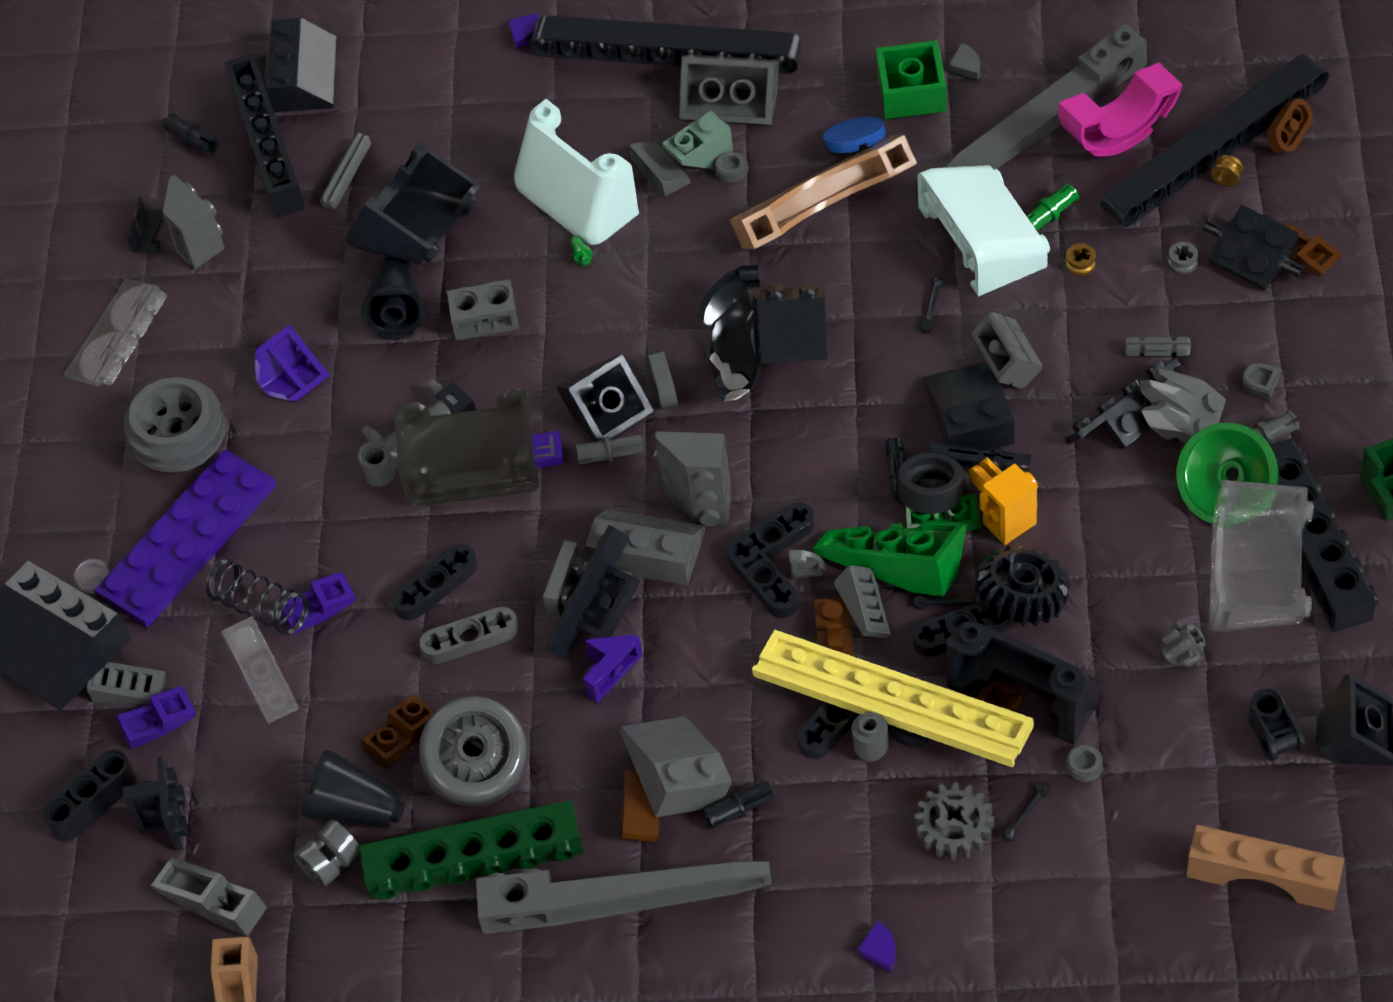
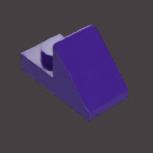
M636 635L594 638L585 641L588 657L595 663L588 668L583 681L587 697L598 704L642 657L640 639Z

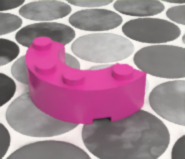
M1160 63L1134 72L1131 82L1124 92L1106 106L1099 107L1085 93L1059 102L1057 109L1058 118L1062 127L1085 150L1098 157L1113 156L1134 147L1154 131L1151 125L1160 115L1164 118L1167 117L1179 97L1182 84Z

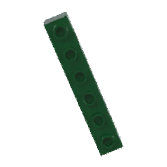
M572 800L359 845L365 884L371 900L377 898L383 900L391 899L397 894L410 891L424 892L430 890L433 886L447 883L461 884L470 878L487 876L492 873H503L504 871L517 868L531 869L540 863L554 860L568 861L577 855L584 854ZM550 835L545 840H536L539 836ZM505 843H515L509 848H501ZM471 850H479L475 855H466ZM435 858H444L438 863H430ZM401 865H408V867L402 871H394L397 867Z

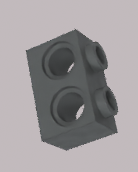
M511 280L494 281L488 284L461 287L447 291L451 322L456 341L519 329Z

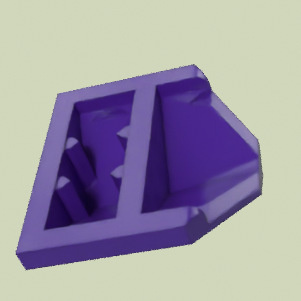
M290 325L254 351L256 382L267 396L297 402L330 377V374Z

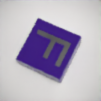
M560 431L527 435L531 469L564 464Z

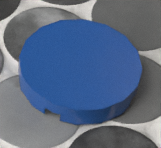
M860 117L846 120L830 127L823 134L825 147L833 153H851L859 150V145L866 143L867 147H871L879 143L885 137L886 131L882 119L878 117Z

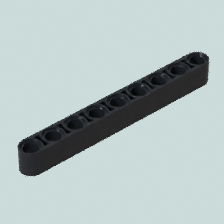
M542 16L536 22L531 49L536 54L544 57L682 66V57L686 55L779 60L780 74H791L798 69L803 42L798 35L790 32Z
M1301 54L1110 188L1101 200V208L1122 226L1129 227L1213 168L1218 157L1222 155L1230 156L1269 128L1286 102L1295 99L1307 101L1317 94L1326 85L1329 79V72L1307 55Z

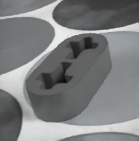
M664 351L647 355L661 409L677 406L676 392Z

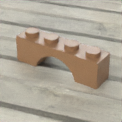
M1196 825L1188 859L1187 877L1218 885H1225L1227 882L1235 879L1262 880L1286 890L1297 903L1334 911L1345 858Z
M250 937L212 940L211 976L215 1002H256L258 955Z

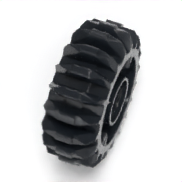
M1008 545L1004 551L995 549L992 555H986L977 569L974 585L975 593L978 596V603L985 605V612H995L996 619H1008L1009 624L1013 621L1019 622L1022 627L1026 623H1031L1037 627L1041 621L1049 623L1051 618L1058 617L1064 605L1067 604L1070 588L1069 579L1066 577V569L1059 567L1058 560H1049L1048 553L1041 555L1036 553L1035 548L1032 551L1024 550L1022 546L1018 550H1014Z

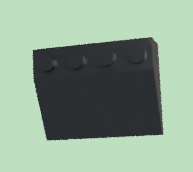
M27 561L4 584L0 592V674L60 711L132 639L117 612L30 561Z

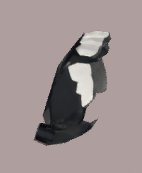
M742 265L726 273L704 295L699 311L703 324L711 326L710 352L708 355L706 354L702 343L703 353L716 380V389L722 402L738 400L746 393L754 391L762 373L757 324V299L751 290L760 286L759 265Z

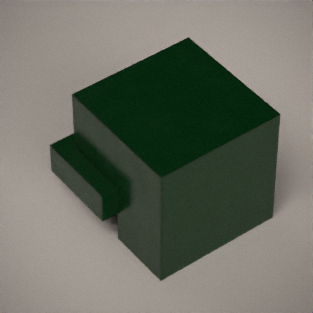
M1393 438L1365 448L1360 474L1361 483L1385 521L1393 519Z

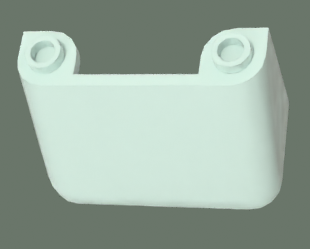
M545 99L529 115L514 172L516 188L574 236L581 238L584 243L589 245L600 244L639 214L632 165L621 156L611 153L603 154L593 162L584 158L556 136L555 129L561 122L560 110Z
M989 165L930 168L918 174L919 209L925 218H939L963 253V265L965 268L970 267L975 273V280L971 281V286L978 297L1047 267V253L1050 252L1049 243L1043 234H1038L1005 187L1002 175L998 169H993Z

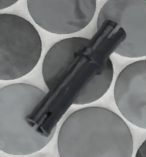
M934 441L929 443L928 453L947 455L956 460L961 467L972 468L975 465L979 466L982 460L989 458L1002 472L1013 464H1016L1023 472H1030V454L1004 452L998 447L990 450Z

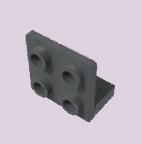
M564 540L544 592L543 600L548 619L559 621L565 610L568 598L572 596L581 579L583 569L589 564L584 562L583 557H580L576 542ZM621 570L625 573L632 575V573L629 571Z

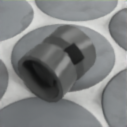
M333 819L329 820L316 832L315 841L307 840L293 853V857L300 868L313 882L322 888L327 887L340 875V866L348 867L361 855L360 847L356 840L342 825ZM321 849L331 859V861H328L325 858V856L320 852Z

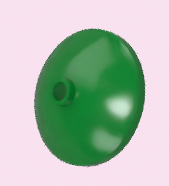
M1216 423L1199 430L1183 447L1177 463V485L1187 507L1202 520L1220 526L1239 525L1260 515L1271 502L1278 482L1277 461L1268 442L1252 428L1238 423ZM1234 467L1239 471V477L1236 480H1233L1230 476V471Z

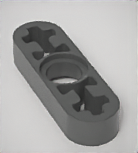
M497 607L430 629L420 638L422 655L427 662L440 664L513 639L518 632L516 615L510 608ZM504 620L507 627L500 629L497 622ZM484 625H487L489 634L485 635L483 629ZM468 629L476 630L479 633L472 641L460 639L462 632ZM449 637H454L456 645H451ZM438 642L441 649L434 651L432 644Z

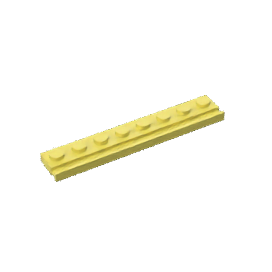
M777 630L773 631L759 656V662L752 668L753 676L858 714L867 712L877 713L885 719L887 724L1012 768L1017 755L1020 754L1034 727L1033 718Z

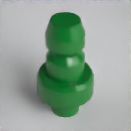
M577 236L572 237L570 246L573 249L575 262L585 266L589 265L593 257L591 249L584 245L581 238Z

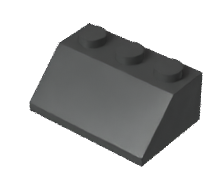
M701 55L683 56L679 119L697 120L709 111H712L724 122L771 125L778 92L779 60Z
M656 431L655 440L664 495L694 524L710 527L728 525L732 491L724 434Z
M606 509L594 518L585 545L588 562H590L597 548L599 538L605 533L608 525H611L629 537L615 568L629 571L632 573V576L688 586L704 536L705 526Z

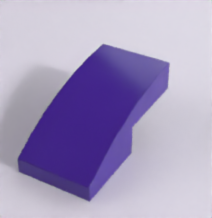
M343 572L310 582L311 590L301 593L308 601L306 620L292 634L327 620L355 601V595ZM296 597L295 608L285 621L289 630L297 624L301 617L303 601L300 597ZM294 598L285 605L281 613L283 618L290 612Z
M183 686L150 696V705L117 715V724L129 749H133L177 729L195 717L196 712Z

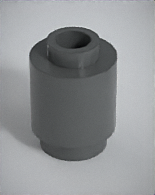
M863 713L856 717L852 723L853 749L861 759L868 762L877 761L888 750L887 723L877 713Z

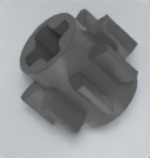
M1176 622L1164 630L1166 635L1162 637L1164 642L1161 643V650L1170 663L1178 664L1179 666L1185 663L1189 668L1202 659L1200 654L1204 652L1205 638L1196 626L1192 624L1181 626L1179 622Z

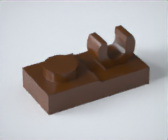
M842 598L814 600L818 645L854 657L850 612Z

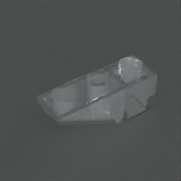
M253 616L221 631V637L268 724L300 709Z

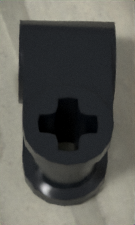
M1262 688L1256 691L1251 699L1248 721L1260 742L1266 758L1272 762L1277 760L1278 755L1293 749H1297V751L1304 750L1306 748L1304 734L1297 721L1291 715L1281 694L1271 688ZM1259 708H1268L1273 712L1263 713Z

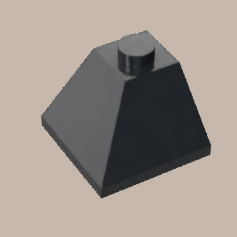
M623 354L584 369L556 387L571 416L595 442L605 440V436H609V439L613 438L654 411Z
M1352 673L1344 675L1317 717V750L1343 764L1393 766V698Z

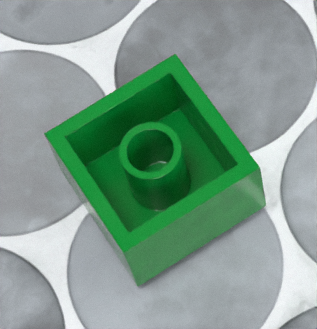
M938 40L876 48L877 76L885 119L947 112L946 82Z

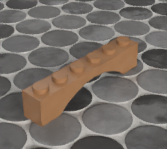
M890 135L874 146L863 149L731 218L729 221L743 249H756L783 235L790 228L819 210L857 191L889 179L916 165L917 162L905 135Z

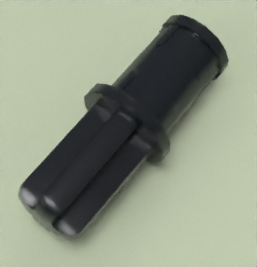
M767 781L758 783L740 793L732 791L731 796L703 808L704 815L710 827L715 829L739 816L742 818L746 817L747 811L774 799V791Z

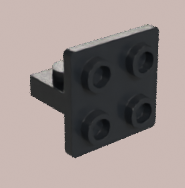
M160 756L157 757L158 781H140L132 786L123 787V798L140 834L167 829L176 851L183 850V837L188 836L187 820L185 815H181L180 806L186 805L183 785H178L175 767L169 768L165 757Z

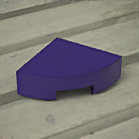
M538 13L509 20L516 48L529 43L539 18Z
M877 921L858 949L859 956L891 972L896 960L895 941L887 927Z

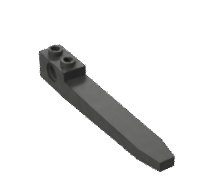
M1126 23L1079 56V65L959 152L946 167L989 165L993 169L999 168L1061 126L1057 111L1059 102L1081 93H1085L1096 102L1132 76L1134 72L1147 65L1146 40Z
M769 861L728 862L554 883L551 881L549 870L528 869L522 873L509 875L492 873L483 878H476L478 919L483 934L557 926L734 895L771 885ZM514 896H523L519 901H509Z

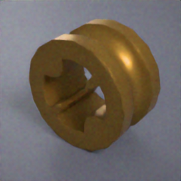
M1222 155L1216 159L1211 176L1220 185L1234 186L1239 182L1240 175L1243 172V165L1233 156Z
M1079 243L1072 245L1067 250L1066 267L1070 273L1076 276H1086L1094 270L1096 255L1091 246ZM1082 257H1083V258H1086V259H1082L1080 262L1075 261V260H1080Z

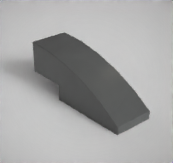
M172 857L151 885L155 891L189 911L247 937L267 909V906L255 891L229 883L220 873Z

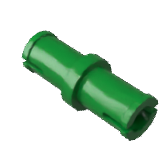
M1065 183L1063 187L1049 198H1042L1038 202V206L1027 214L1026 217L1036 231H1038L1049 221L1055 222L1064 209L1079 199V194L1072 185L1070 186L1069 183Z

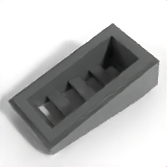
M847 567L834 581V585L862 636L887 638L891 633L876 579L871 568Z
M108 662L99 673L95 674L88 681L87 691L92 701L97 703L150 704V696L163 692L166 673L165 671ZM117 679H122L120 688L116 687ZM132 680H137L135 690H130ZM146 680L151 681L149 693L144 692Z

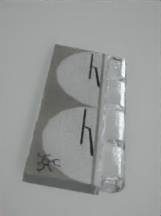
M126 278L66 370V378L98 387L101 382L106 385H112L123 368L121 363H126L138 344L137 339L142 338L154 319L152 315L158 313L167 295L160 291L156 285Z

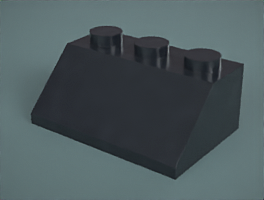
M302 18L271 20L267 91L274 113L334 108L337 37Z

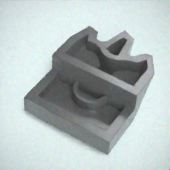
M1155 368L1154 378L1156 381H1140L1141 393L1152 403L1151 406L1144 407L1141 411L1149 427L1168 441L1177 437L1186 444L1199 430L1219 423L1226 399L1203 380Z

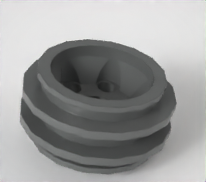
M181 377L164 378L145 386L131 400L124 415V434L136 459L150 469L168 473L189 471L203 464L219 449L225 435V416L213 390L201 382ZM152 429L157 430L156 433L150 435Z

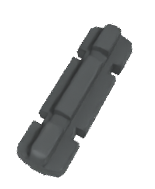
M1129 336L1125 340V353L1127 356H1140V353H1144V356H1171V353H1176V356H1188L1191 352V340L1188 336H1176V340H1172L1171 336H1144V340H1140V336Z

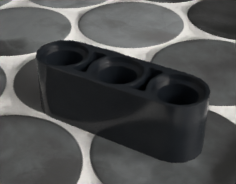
M115 749L104 752L45 804L43 817L56 839L69 841L76 838L123 797V787L135 784L136 776L125 753ZM94 793L92 796L85 798L88 794ZM68 816L63 821H59V819Z

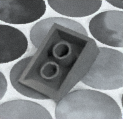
M686 716L621 726L620 734L656 818L702 810L725 798L732 780L721 755Z

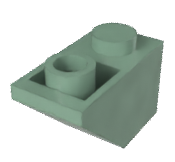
M709 111L664 141L662 146L682 165L710 169L715 165L716 159L721 154L733 152L731 128L714 112Z

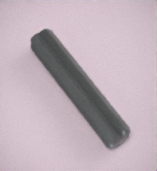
M357 133L354 135L320 198L321 205L324 208L334 210L338 206L371 145L369 136L366 134Z

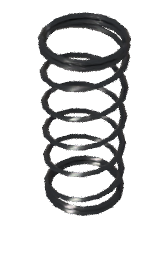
M231 559L219 561L212 567L207 576L206 593L209 598L214 601H221L226 607H233L240 614H247L251 619L261 621L267 627H274L276 631L283 635H290L296 632L306 620L308 601L303 594L295 593L292 589H287L283 592L280 583H272L270 585L268 578L265 576H260L256 579V574L253 570L243 572L242 566ZM226 563L232 564L226 568L219 580V597H214L210 590L214 574L222 565ZM233 567L234 578L232 584L221 595L222 580L227 571ZM251 573L254 581L249 586L245 599L235 604L234 593L239 588L243 575ZM264 579L267 582V588L262 593L259 604L255 608L248 610L247 600L253 593L256 582ZM278 586L280 588V595L276 599L272 611L262 617L261 605L267 598L269 588ZM287 592H291V593H292V594L286 596V597L282 600V596H283L285 593H287ZM231 596L232 604H228L224 600ZM296 597H300L303 601V611L299 621L292 629L288 631L282 630L280 624L286 621L292 614L296 605ZM294 598L290 612L280 621L285 605ZM245 602V611L237 608V606ZM258 608L259 617H254L250 614ZM272 615V624H268L263 619Z

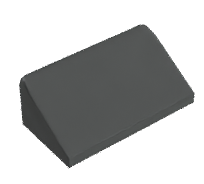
M656 141L629 145L631 160L664 197L691 183L689 177Z

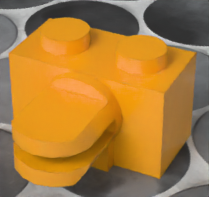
M989 458L982 460L979 466L975 465L969 469L968 473L972 484L981 492L979 500L980 510L983 512V524L1004 545L1037 524L1038 485L1035 478L1029 472H1023L1016 464L1002 472Z

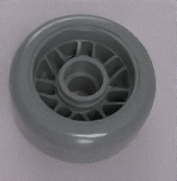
M481 696L460 697L447 702L437 709L425 724L419 743L420 766L429 786L441 798L463 807L487 806L505 797L520 780L527 756L525 733L516 716L503 704ZM471 741L480 743L483 747V752L477 757L466 755L463 751L466 743Z

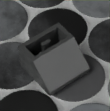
M172 175L168 181L163 215L176 252L194 269H197L225 249L221 238L223 231L215 220L214 216L217 212L208 199L202 200L189 182L183 183L176 175Z

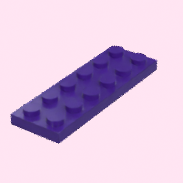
M224 449L94 589L96 596L148 628L276 488L275 478Z

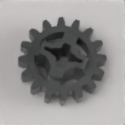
M958 782L953 783L952 790H946L945 786L941 784L939 785V794L935 795L933 792L928 791L926 792L927 802H918V814H915V826H918L917 837L918 839H924V848L926 850L932 849L935 846L937 857L940 858L945 852H949L951 860H956L957 853L962 852L968 859L970 858V849L974 848L981 852L983 850L982 840H991V829L994 828V817L991 816L992 805L991 803L984 804L985 798L982 792L973 796L971 785H968L962 791L959 790ZM933 814L936 815L934 827L930 823ZM977 815L979 823L975 829L973 822L974 817Z

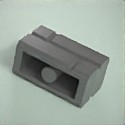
M991 312L972 331L973 339L998 382L1024 388L1042 370V363L1024 333L1021 332V328L1015 319Z

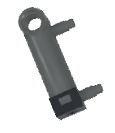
M429 380L427 388L437 398V402L386 438H383L369 425L362 428L361 433L365 436L368 443L360 448L358 460L363 477L368 484L376 487L389 484L394 479L398 468L456 428L461 433L478 421L474 401L455 382L444 388L435 380Z

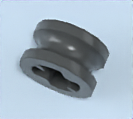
M1177 242L1169 249L1168 265L1173 272L1185 275L1196 269L1198 250L1193 244ZM1181 255L1187 256L1185 261L1179 260Z

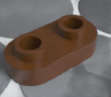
M1295 99L1286 102L1269 127L1267 140L1270 148L1275 153L1285 154L1294 151L1311 126L1313 113L1310 105L1305 100Z

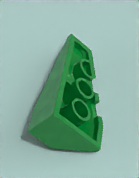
M930 520L922 521V527L903 529L902 523L891 524L889 529L873 532L868 526L827 530L813 550L814 554L846 567L859 566L871 568L875 578L910 592L923 593L930 596H944L958 577L966 526L965 523Z

